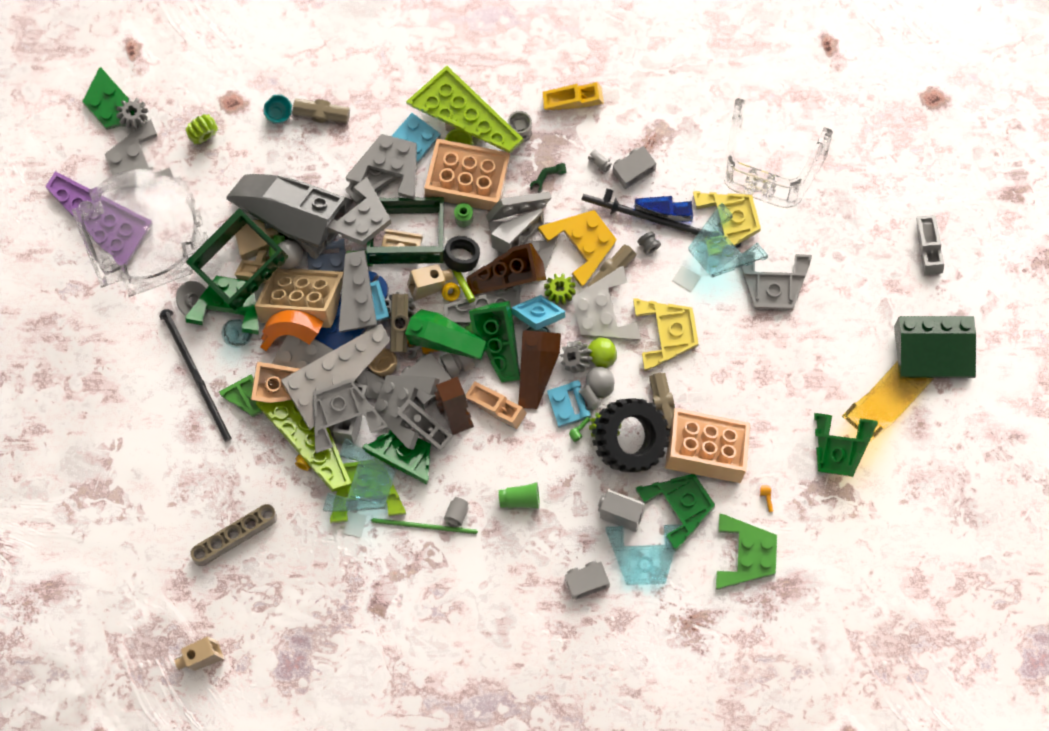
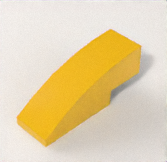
M598 82L581 86L573 84L542 92L545 110L577 109L604 104L602 86Z

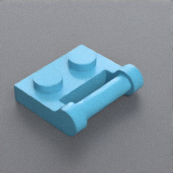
M579 380L547 390L558 428L583 421L586 417H591L584 398L578 392L581 387ZM570 391L574 392L580 413L576 415L568 395Z

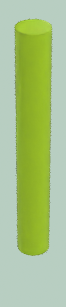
M452 270L468 302H474L475 297L462 273Z

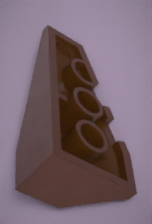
M532 243L512 247L503 255L498 256L486 266L481 267L466 277L467 284L473 295L547 280L543 261Z
M523 330L518 405L523 408L538 409L560 354L561 333Z

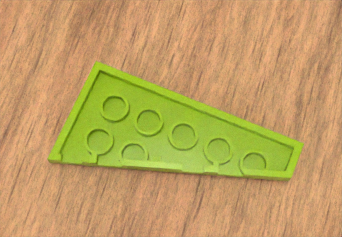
M447 65L406 101L407 105L508 153L513 152L524 142V139Z
M292 400L274 403L256 401V405L332 492L351 487V481L328 427L326 430L333 447L316 453L314 427L311 430L308 429Z

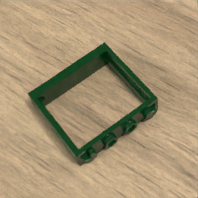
M400 197L379 198L387 214L438 213V246L374 247L373 237L367 242V264L444 263V197H415V200Z
M239 208L186 263L232 309L236 310L243 306L245 300L251 294H254L259 289V286L268 280L278 267L285 263L289 256ZM247 223L275 253L230 298L201 268Z

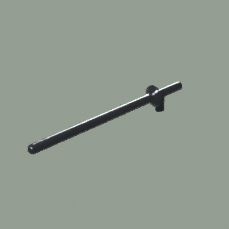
M606 188L603 199L584 193L582 195L581 201L611 209L610 215L618 211L710 240L724 237L713 232L621 205L616 197L614 202H611L614 191ZM741 243L737 244V245L734 246V247H736V248L741 247Z

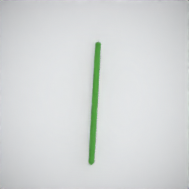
M378 518L371 519L372 523L460 533H478L476 529Z

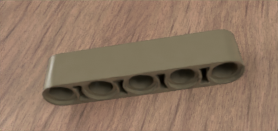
M264 504L195 545L190 551L194 563L198 566H204L273 525L277 520L274 507ZM265 512H272V516L270 518H263V514ZM253 521L256 523L255 527L251 529L246 528L248 522ZM231 532H239L237 538H229ZM217 541L222 542V545H221L220 548H218V549L212 548V546H213V544H214L215 542H217ZM198 552H205V556L202 559L195 558Z

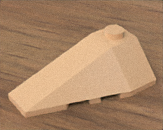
M257 362L251 400L266 403L291 400L281 380L300 369Z

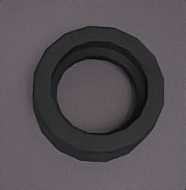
M466 236L452 237L447 241L444 248V262L447 267L453 271L465 273L472 271L477 266L480 257V247L477 242ZM457 248L467 250L471 253L472 258L468 260L458 259L452 255L451 250Z

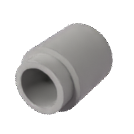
M455 497L450 502L444 516L447 525L454 528L462 526L469 509V503L466 500Z

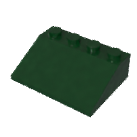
M974 316L898 317L894 324L900 378L976 377V327Z

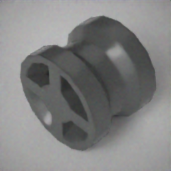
M653 231L644 234L637 241L644 248L643 252L646 255L656 251L661 246L660 241L655 239Z

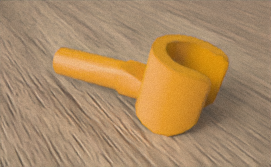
M761 485L760 496H766L768 511L773 512L771 501L772 489L768 485Z

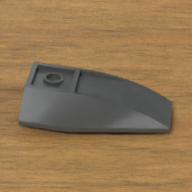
M268 174L243 175L226 196V200L283 235L318 248L328 237V225L338 212L345 214L353 203L352 199L308 183Z

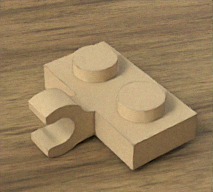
M260 250L255 261L242 259L234 274L236 278L249 280L270 258L265 256L267 252ZM271 276L268 280L264 281L263 283H269V281L271 280L272 276Z

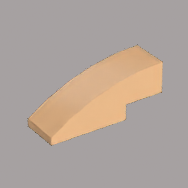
M475 381L465 395L468 401L515 429L519 427L527 414L522 406L507 400L504 395Z

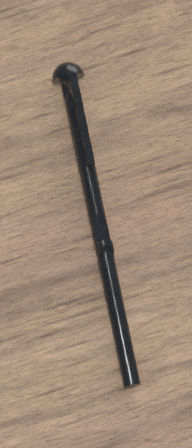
M164 309L160 312L159 318L160 320H165L224 441L227 442L232 438L171 318L173 312L170 309Z

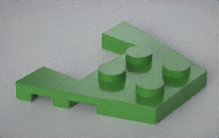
M719 514L718 532L739 534L737 572L717 571L716 590L775 575L777 535L725 514Z

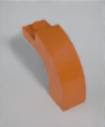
M285 310L278 312L267 320L262 330L263 335L261 339L263 342L260 348L267 351L274 340L282 335L295 336L310 345L319 333L323 321L303 311Z

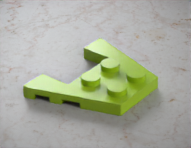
M381 460L343 463L351 481V487L337 491L330 517L331 524L348 522L346 502L382 497L387 498L389 517L406 515V510Z

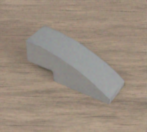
M916 216L924 275L943 273L944 259L936 216Z

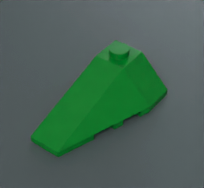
M510 301L492 303L470 310L472 330L475 335L487 342L484 351L487 353L500 381L520 380Z
M420 309L411 317L405 332L406 338L411 345L478 360L482 359L487 345L485 340L445 316Z

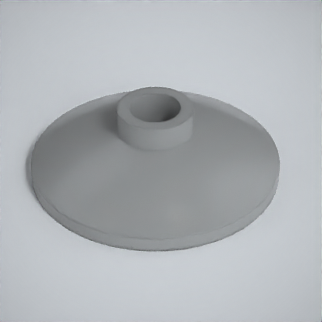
M196 281L185 282L176 292V304L185 316L206 290L201 283Z

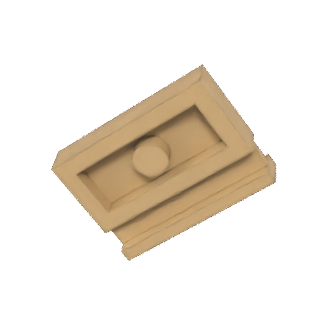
M385 229L381 247L421 246L423 235Z

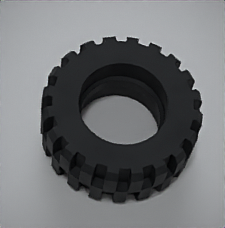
M636 398L619 399L616 402L609 403L607 409H602L599 412L601 417L595 419L594 424L597 426L596 429H592V435H595L596 439L592 440L593 446L598 447V450L595 452L598 456L603 457L602 462L605 465H610V468L614 470L634 473L651 469V466H656L659 463L658 458H663L666 454L663 450L669 446L667 436H670V430H666V426L669 425L667 419H662L663 412L656 410V405L647 403V400ZM627 417H635L639 420L645 433L643 445L633 454L626 453L620 447L617 439L618 428Z

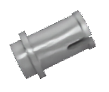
M596 149L591 151L590 156H588V159L596 164L600 171L606 172L612 166L610 159H606Z
M589 384L578 391L587 402V407L591 408V410L601 405V399L596 397Z

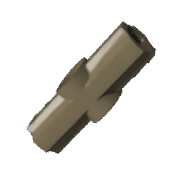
M295 98L292 115L308 117L319 123L331 121L348 124L350 107L333 105L323 99L310 101Z
M624 244L612 258H608L602 264L599 272L587 284V287L621 266H624L625 269L637 256L635 251L629 245Z
M392 294L390 352H407L405 332L409 324L408 294ZM398 317L404 320L402 328H397L394 324Z
M661 372L649 376L653 392V404L656 405V410L663 412L662 419H667L669 425L666 426V430H671L675 409L673 395L669 390L666 374Z

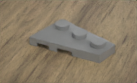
M550 192L502 198L489 211L486 217L488 222L530 210L542 209L547 206L546 204L552 197Z

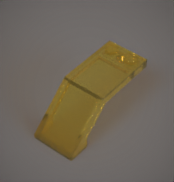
M897 361L865 396L850 406L842 417L856 430H858L860 418L878 421V425L870 440L872 442L904 413L934 378H900Z

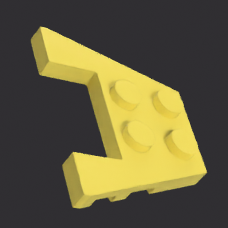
M693 191L697 209L716 205L724 234L722 238L706 241L709 259L715 258L761 231L752 195L734 193L724 195L717 194L716 192L700 193V191Z
M633 298L636 317L656 315L661 350L642 353L644 371H648L699 345L692 307L674 304L667 305L657 303L656 301L649 302Z

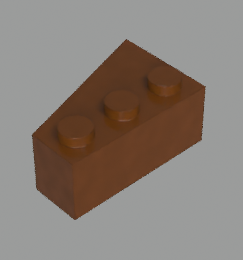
M458 376L437 384V391L434 392L436 406L439 413L444 414L452 435L473 428L474 425L470 418L471 414L467 411L468 403Z

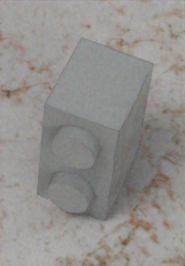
M642 146L641 148L633 149L624 159L619 158L613 165V174L626 190L655 171L657 163L646 148Z
M592 561L586 564L585 568L579 570L578 568H573L567 571L565 582L573 601L610 587V582L602 562Z

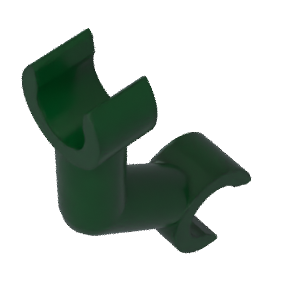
M565 163L543 168L538 178L531 182L530 190L535 185L540 186L538 193H541L543 190L542 184L547 175L566 174Z

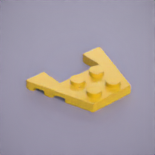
M595 210L538 227L539 232L547 242L564 232L585 259L586 263L572 272L573 277L581 287L587 283L617 240Z

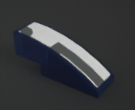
M672 196L634 199V209L676 222L693 221L692 201L673 203Z

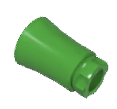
M538 482L499 489L500 508L540 509Z

